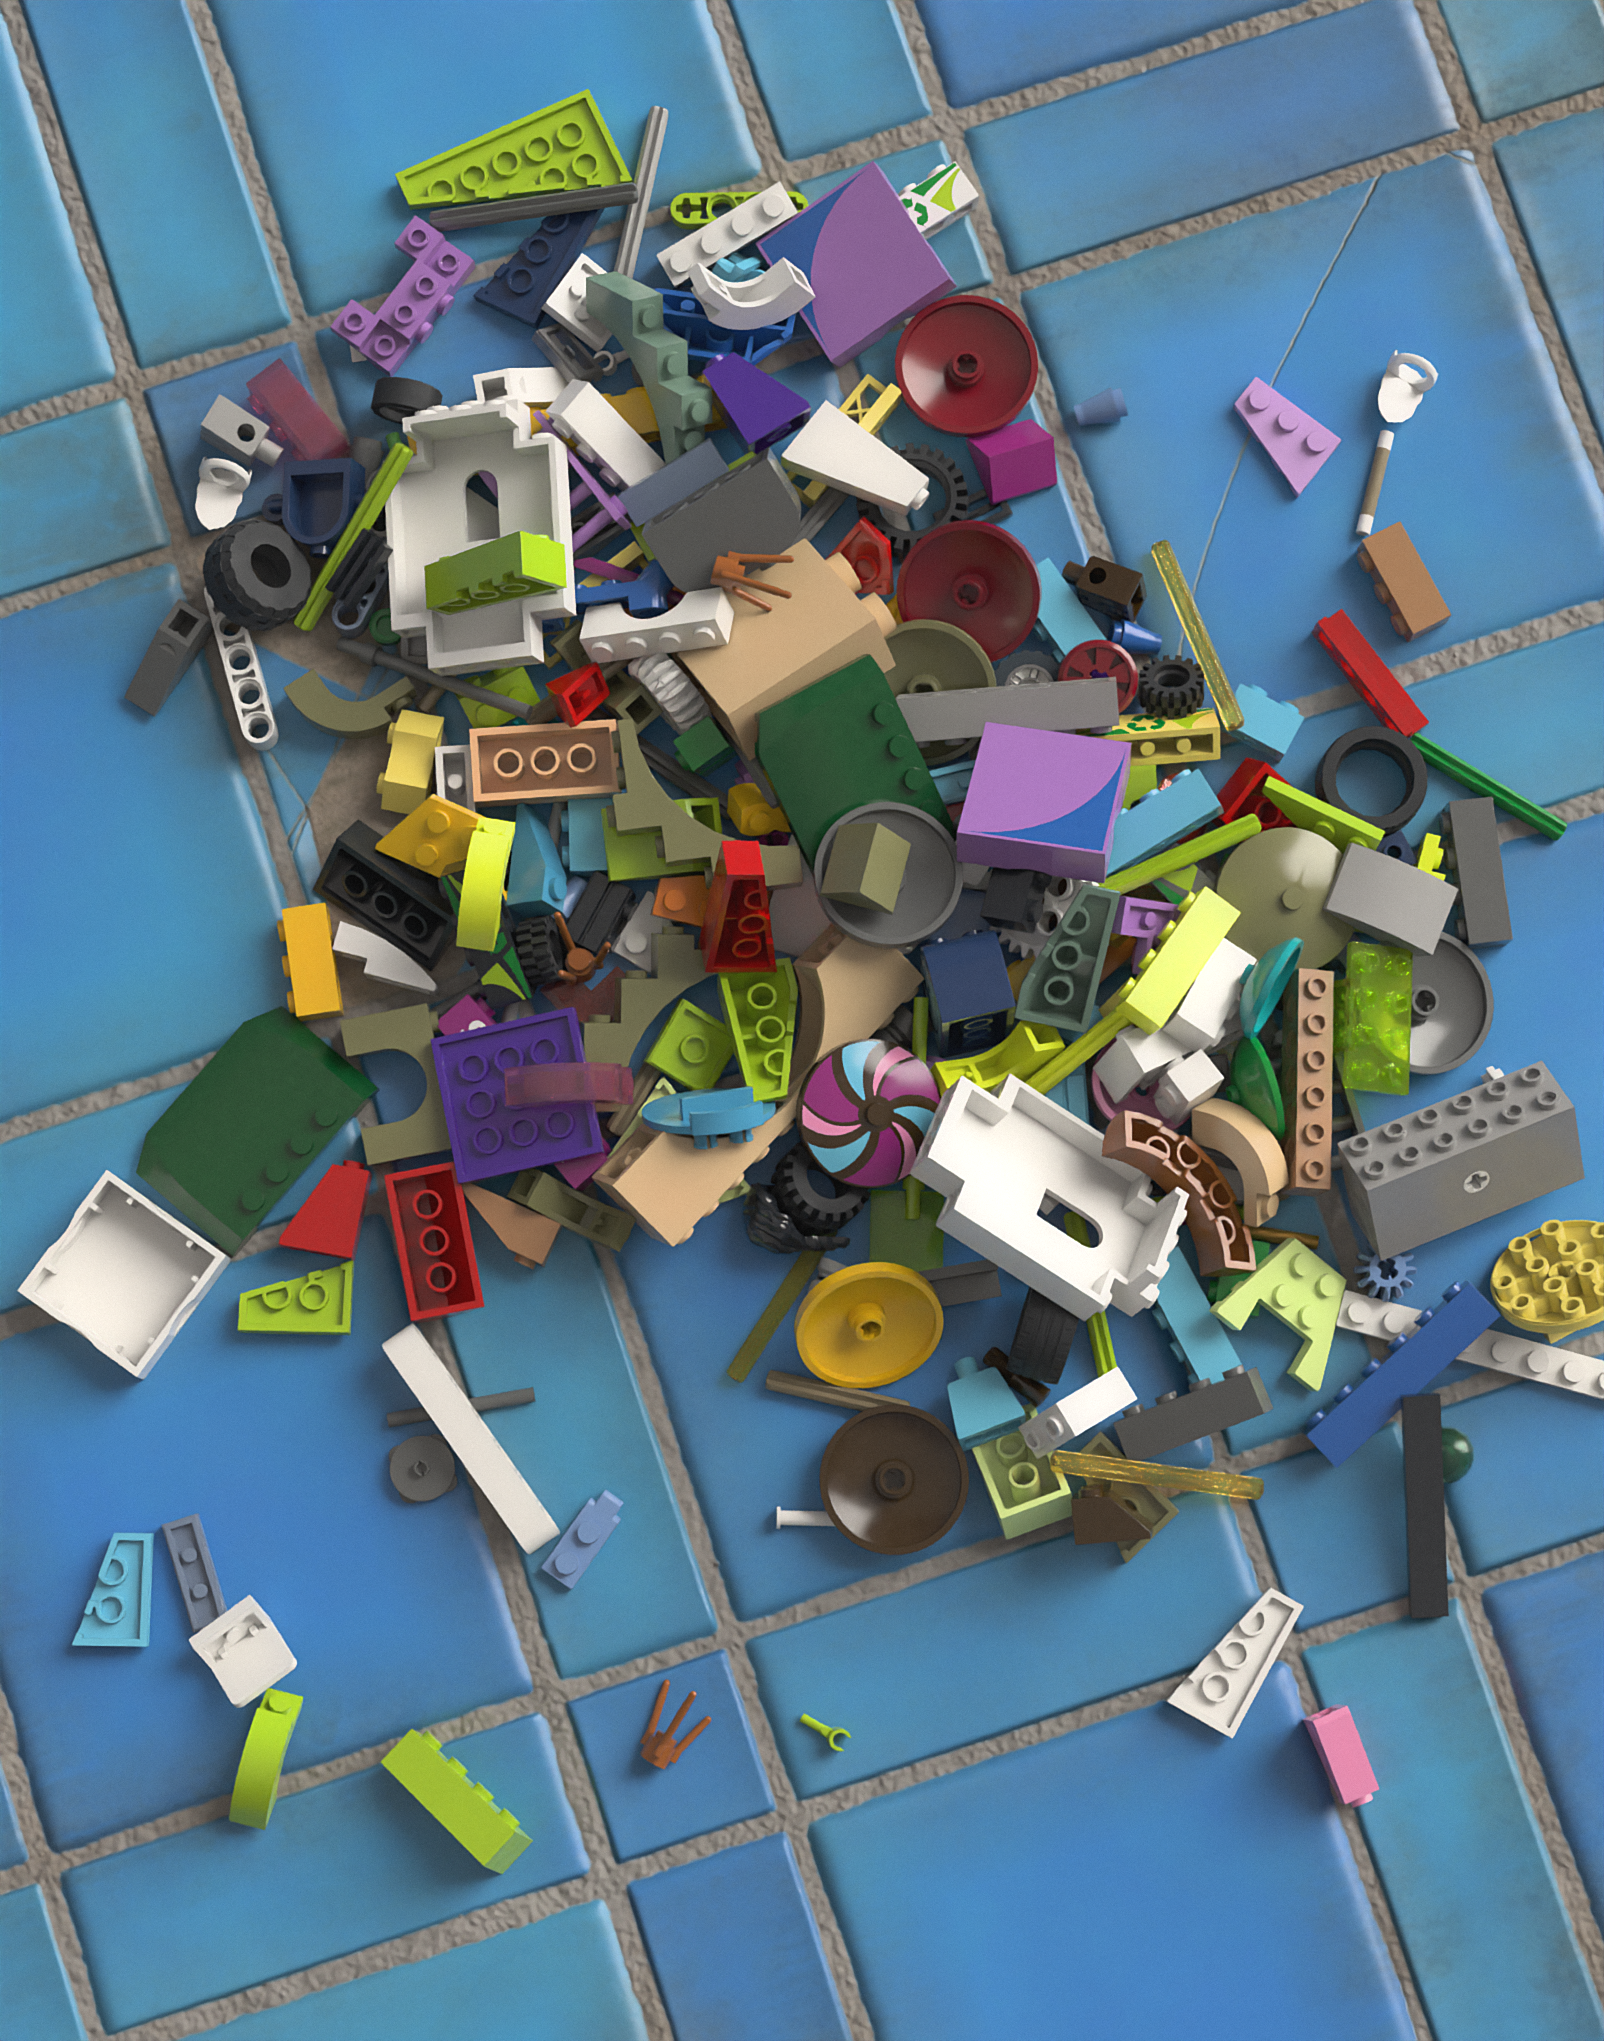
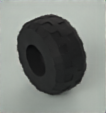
M256 519L239 522L220 534L205 553L203 564L205 588L217 610L221 611L226 616L225 618L252 631H269L291 620L307 604L306 602L311 595L312 589L310 564L306 560L303 548H300L296 543V539L283 531L281 527ZM253 569L257 571L263 583L256 577Z

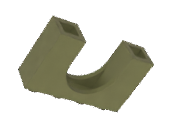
M427 1003L340 1020L346 1056L349 1059L389 1051L402 1052L414 1057L420 1063L426 1075V1095L422 1105L413 1115L402 1121L361 1129L367 1164L370 1167L452 1151L430 1039L435 1038V1033L441 1032L437 1027L439 1025L437 1010L430 1012V1007Z

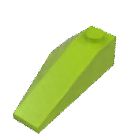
M790 957L776 960L777 972H718L717 993L724 1021L744 1086H751L753 1088L754 1102L760 1100L765 1103L787 1098L798 987Z

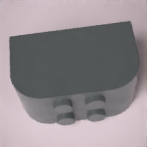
M768 447L646 521L642 536L670 581L678 589L687 593L718 588L720 586L710 583L718 555L727 557L729 551L740 554L780 555L793 544L800 526L801 502L797 491L772 450ZM739 562V565L746 566L743 576L748 578L747 574L758 567L761 571H764L776 564Z

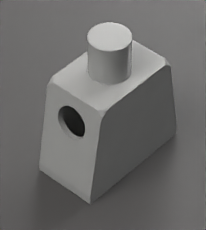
M220 394L201 423L200 439L248 466H251L255 458H258L274 467L284 451L283 448L267 439L269 436V426ZM250 436L252 440L249 442H244L240 439V437Z

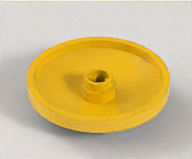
M887 1262L857 1264L829 1275L806 1295L795 1317V1341L804 1364L822 1380L847 1388L882 1386L909 1375L931 1356L942 1335L943 1311L935 1289L918 1272L902 1265Z

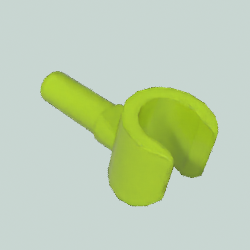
M805 1713L800 1719L801 1723L825 1737L828 1745L836 1751H844L833 1743V1738L837 1733H843L851 1738L845 1729L841 1727L830 1728Z

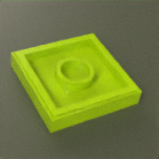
M679 998L643 1062L691 1091L711 1089L715 1086L734 1050L725 1024L685 999Z

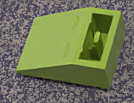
M718 797L673 800L690 817L711 830L722 834ZM606 808L601 809L609 882L652 880L672 876L704 875V867L710 866L709 862L666 867L665 859L657 858L655 836H661V831L617 836L616 827L609 828Z

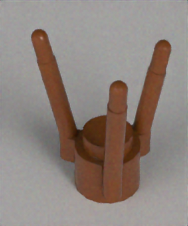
M729 551L727 557L717 556L710 583L722 587L724 592L731 593L769 612L772 610L770 604L739 589L740 586L744 585L786 599L792 597L791 592L743 577L746 566L739 565V562L792 563L794 557L791 555L740 554Z
M555 912L554 918L568 951L565 961L567 971L559 970L557 975L567 980L569 985H574L576 982H587L594 977L596 970L604 967L603 961L609 952L611 944L605 942L596 958L593 957L589 950L576 948L561 913Z
M669 1680L663 1681L647 1730L640 1740L644 1747L639 1753L644 1759L664 1770L670 1761L673 1763L677 1762L681 1753L711 1722V1717L706 1716L674 1747L677 1740L672 1736L697 1695L695 1691H691L665 1732L658 1730L654 1735L670 1686Z

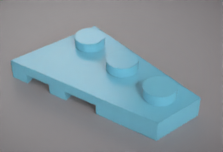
M153 1533L113 1534L91 1599L88 1601L84 1611L85 1615L79 1631L76 1633L72 1643L73 1646L149 1647Z

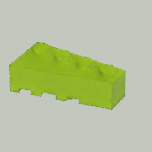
M411 1729L385 1756L381 1763L484 1867L503 1874L533 1840L518 1827L521 1823L506 1808L501 1810L492 1802L494 1796L481 1783L477 1782L474 1785L465 1776L469 1771L456 1758L452 1756L448 1760L439 1751L443 1745L430 1732L426 1730L422 1735L416 1730Z

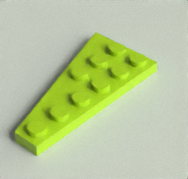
M589 88L395 174L410 210L533 197L567 192L571 189L581 190L633 182Z

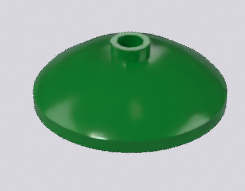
M1241 1036L1235 1045L1229 1066L1230 1086L1226 1087L1227 1099L1229 1102H1233L1250 1111L1266 1125L1277 1141H1281L1285 1131V1120L1281 1095L1273 1068L1259 1040L1255 1036L1252 1040Z

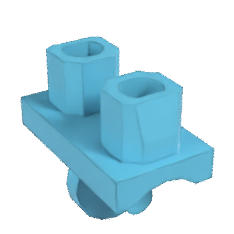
M734 252L728 260L725 258L719 259L712 273L727 282H745L765 273V271L759 268L766 264V260L760 254L746 258L740 253Z

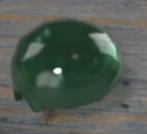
M1442 1426L1444 1484H1451L1463 1478L1471 1469L1474 1462V1447L1469 1436L1457 1427Z

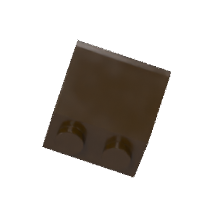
M1103 1484L1080 1486L1079 1492L1074 1493L1071 1498L1075 1545L1151 1539L1153 1524L1113 1490H1103Z

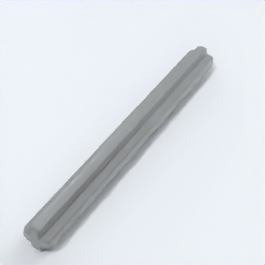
M652 106L649 110L633 182L638 189V202L628 205L614 271L633 279L669 116L668 110L659 106Z

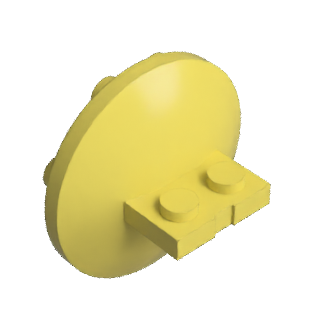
M1549 1220L1543 1223L1540 1228L1522 1237L1512 1239L1509 1242L1508 1248L1497 1260L1490 1279L1492 1297L1500 1314L1519 1328L1543 1333L1550 1344L1577 1330L1603 1321L1604 1222L1588 1220L1560 1222L1559 1220ZM1539 1234H1542L1541 1236H1539L1538 1238L1534 1239L1533 1241H1530V1240H1529L1530 1238H1532V1237H1534V1236H1537V1235H1539Z

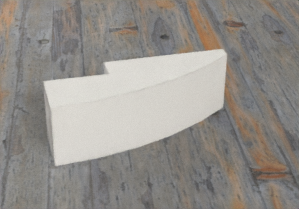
M340 921L332 948L336 955L366 963L363 973L368 979L435 997L438 996L439 989L435 982L403 951L377 935Z

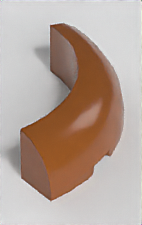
M1127 1110L1121 1111L1113 1117L1104 1136L1102 1157L1115 1159L1139 1169L1153 1179L1167 1194L1176 1187L1189 1194L1184 1210L1187 1211L1185 1221L1196 1247L1200 1276H1234L1256 1271L1251 1233L1248 1225H1243L1235 1202H1237V1197L1225 1176L1210 1157L1185 1135H1177L1170 1129L1162 1126L1163 1122L1156 1118Z

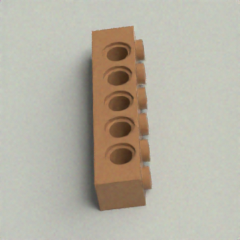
M1298 968L1293 972L1283 992L1281 1100L1284 1111L1285 1131L1281 1140V1150L1287 1164L1289 1184L1280 1189V1194L1315 1197L1331 1190L1334 971Z

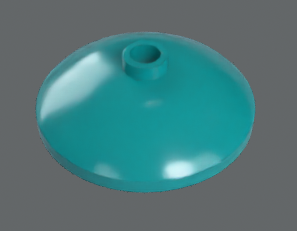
M1297 937L1287 939L1269 949L1255 966L1249 963L1239 980V983L1244 985L1239 1003L1241 1029L1245 1037L1251 1040L1254 1036L1256 1037L1275 1009L1299 961L1304 946L1303 940Z

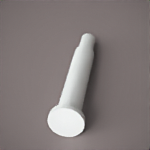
M776 1507V1529H780V1525L835 1526L826 1511L781 1510V1507Z

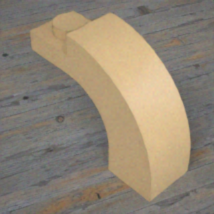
M1211 1097L1193 1108L1192 1141L1196 1145L1216 1149L1231 1159L1239 1170L1243 1181L1244 1224L1253 1227L1260 1226L1277 1214L1279 1198L1276 1192L1289 1184L1287 1164L1277 1140L1260 1119L1247 1109L1233 1102Z

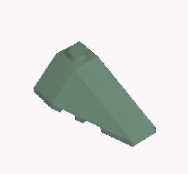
M1083 884L1023 979L1014 1018L1087 1033L1120 898V891Z

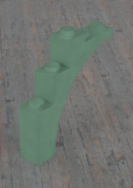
M617 271L586 277V312L602 322L617 338L640 375L654 410L666 465L705 441V424L712 423V388L688 376L687 341L663 329V294Z

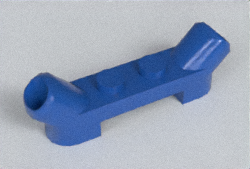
M653 559L635 581L622 583L620 580H607L602 582L601 586L588 588L585 585H575L576 615L585 614L587 607L621 603L623 609L629 608L634 618H654L668 612L667 595L675 585L670 581L658 560ZM563 617L542 620V633L564 630Z

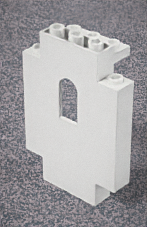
M510 395L499 396L495 400H489L484 403L481 401H465L461 405H454L450 408L446 406H431L427 410L415 412V416L402 418L403 432L416 441L417 455L413 453L411 460L385 503L387 545L393 549L388 558L391 630L403 638L426 635L428 669L440 676L544 663L542 620L576 616L567 445L551 433H537L531 438L530 408L517 397ZM478 472H489L496 478L500 538L517 531H524L533 535H548L549 540L565 545L567 588L452 615L426 609L424 566L439 561L441 557L453 556L496 540L468 542L466 485L468 480Z
M1010 1073L990 1093L963 1076L943 1093L909 1173L946 1197L936 1223L937 1227L1083 1321H1086L1096 1312L1102 1313L1109 1303L1131 1317L1144 1307L1149 1309L1154 1304L1159 1295L1157 1285L1169 1267V1262L1166 1261L1167 1257L1179 1240V1235L1176 1232L1187 1215L1184 1207L1189 1196L1188 1193L1176 1187L1158 1203L1150 1199L1148 1196L1152 1191L1153 1185L1150 1183L1151 1178L1127 1163L1102 1157L1105 1135ZM1044 1193L1091 1222L1099 1234L1098 1246L1095 1248L1085 1247L1038 1217L1036 1213Z

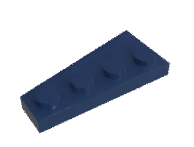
M605 208L546 216L541 222L542 226L531 238L527 237L518 246L519 251L507 264L503 263L494 272L495 277L485 288L481 287L473 295L475 300L538 329L546 314L541 309L575 263Z

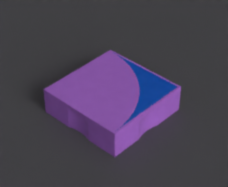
M874 161L755 243L770 268L784 257L804 273L816 297L800 309L799 313L830 361L839 368L881 340L896 324L916 316L922 309L936 302L957 287L932 246L923 238L910 218L908 209L886 175Z
M986 722L957 829V861L1005 869H1031L1052 876L1105 883L1114 844V824L1122 809L1130 775L1131 743Z

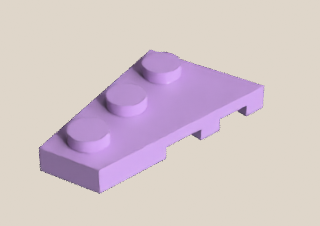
M1258 377L1253 379L1233 406V409L1255 440L1260 442L1268 453L1274 467L1278 472L1282 473L1290 484V489L1296 498L1300 496L1342 441Z

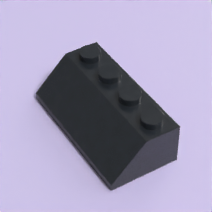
M358 819L336 839L313 890L432 971L457 937V932L451 918V914L454 911L450 901L443 899L439 889L438 880L441 878L376 850V844L384 837Z

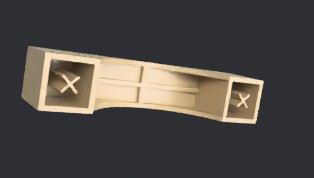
M831 923L792 964L800 995V1019L796 1042L791 1054L787 1098L775 1100L776 1113L774 1116L765 1121L763 1125L752 1128L753 1141L746 1142L745 1130H742L743 1143L730 1142V1133L716 1134L718 1146L710 1148L709 1135H707L708 1149H696L693 1144L694 1136L691 1134L667 1133L641 1124L591 1178L627 1214L636 1218L635 1222L652 1239L672 1247L685 1242L694 1231L693 1226L701 1217L709 1216L718 1207V1199L727 1189L732 1190L738 1186L744 1178L743 1172L752 1163L759 1162L767 1155L770 1149L768 1145L777 1136L786 1134L795 1123L793 1119L796 1117L799 1090L804 1078L816 1061L826 1052L842 1043L858 1039H868L877 1029H883L894 1018L893 1012L901 1003L910 1001L919 991L917 986L924 980V977L897 948H876L859 943L843 934Z

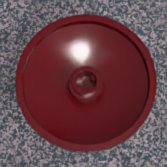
M974 295L947 297L922 309L912 318L903 331L895 356L896 384L901 390V398L907 408L926 426L940 433L955 437L983 436L996 432L1010 424L1021 414L1030 401L1038 375L1037 349L1032 335L1023 321L1013 311L999 302Z
M976 520L947 523L923 536L906 556L899 572L896 588L897 605L903 622L927 619L942 621L958 627L969 634L982 647L991 663L1009 655L1022 644L1035 625L1042 600L1040 575L1035 561L1025 546L1006 530L996 525Z

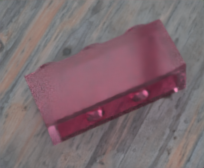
M280 358L246 383L250 396L246 398L258 415L266 413L272 421L268 425L280 442L288 440L294 448L290 453L296 461L337 459L349 450L346 438Z

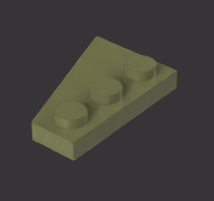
M1102 1431L1074 1456L1087 1485L1103 1484V1490H1113L1153 1524L1151 1539L1179 1513L1178 1508L1134 1464H1129L1126 1455ZM1151 1539L1116 1542L1125 1563L1127 1564Z

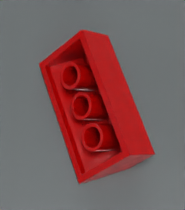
M454 1161L384 1175L411 1322L419 1324L449 1318L485 1307L462 1184H458Z

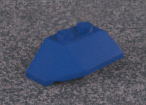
M655 288V291L663 294V329L687 341L688 360L708 362L719 354H724L726 357L734 352L755 366L792 338L796 313L780 322L757 329H728L709 321L701 302L698 301L693 293Z

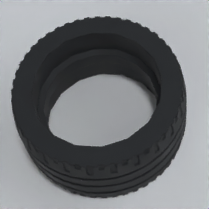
M1382 726L1360 727L1339 737L1322 757L1315 776L1316 798L1384 830L1383 837H1386L1405 827L1420 809L1427 791L1428 776L1426 764L1415 744L1400 732L1387 727L1383 728ZM1362 749L1379 751L1391 757L1402 769L1406 781L1405 795L1400 805L1391 813L1379 817L1365 816L1351 809L1340 797L1336 787V773L1341 762L1351 753Z
M1029 1286L1006 1369L1026 1378H1033L1036 1381L1057 1385L1070 1352L1079 1318Z

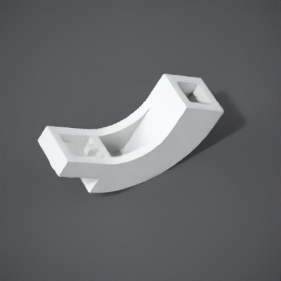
M784 257L762 275L745 282L732 283L724 281L700 263H697L687 271L694 285L691 288L692 293L701 302L709 321L728 329L749 330L775 324L795 314L816 297L804 273Z

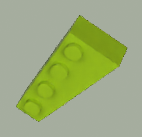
M517 531L453 556L441 557L439 561L424 566L426 609L446 615L567 588L565 545L549 540L548 535H533L524 531Z

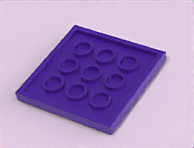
M569 1007L430 1039L458 1184H467L605 1153L576 1008Z

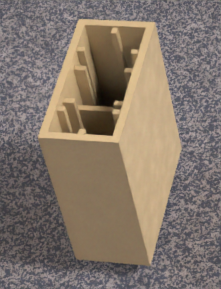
M806 538L780 554L793 556L794 561L792 563H776L764 571L757 568L747 575L750 579L791 592L792 597L790 599L744 585L740 586L739 589L770 604L772 610L768 612L731 593L724 592L734 611L728 644L670 653L675 664L698 689V692L708 704L711 714L749 761L756 757L757 722H755V713L863 654H870L883 673L896 666L884 637L897 630V625L884 602L875 592L859 600L854 593L862 589V586L845 557L840 552H837L824 560Z

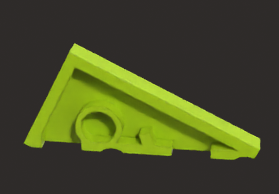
M1268 776L1262 792L1299 829L1313 832L1325 838L1343 855L1348 843H1354L1376 851L1385 833L1382 829Z

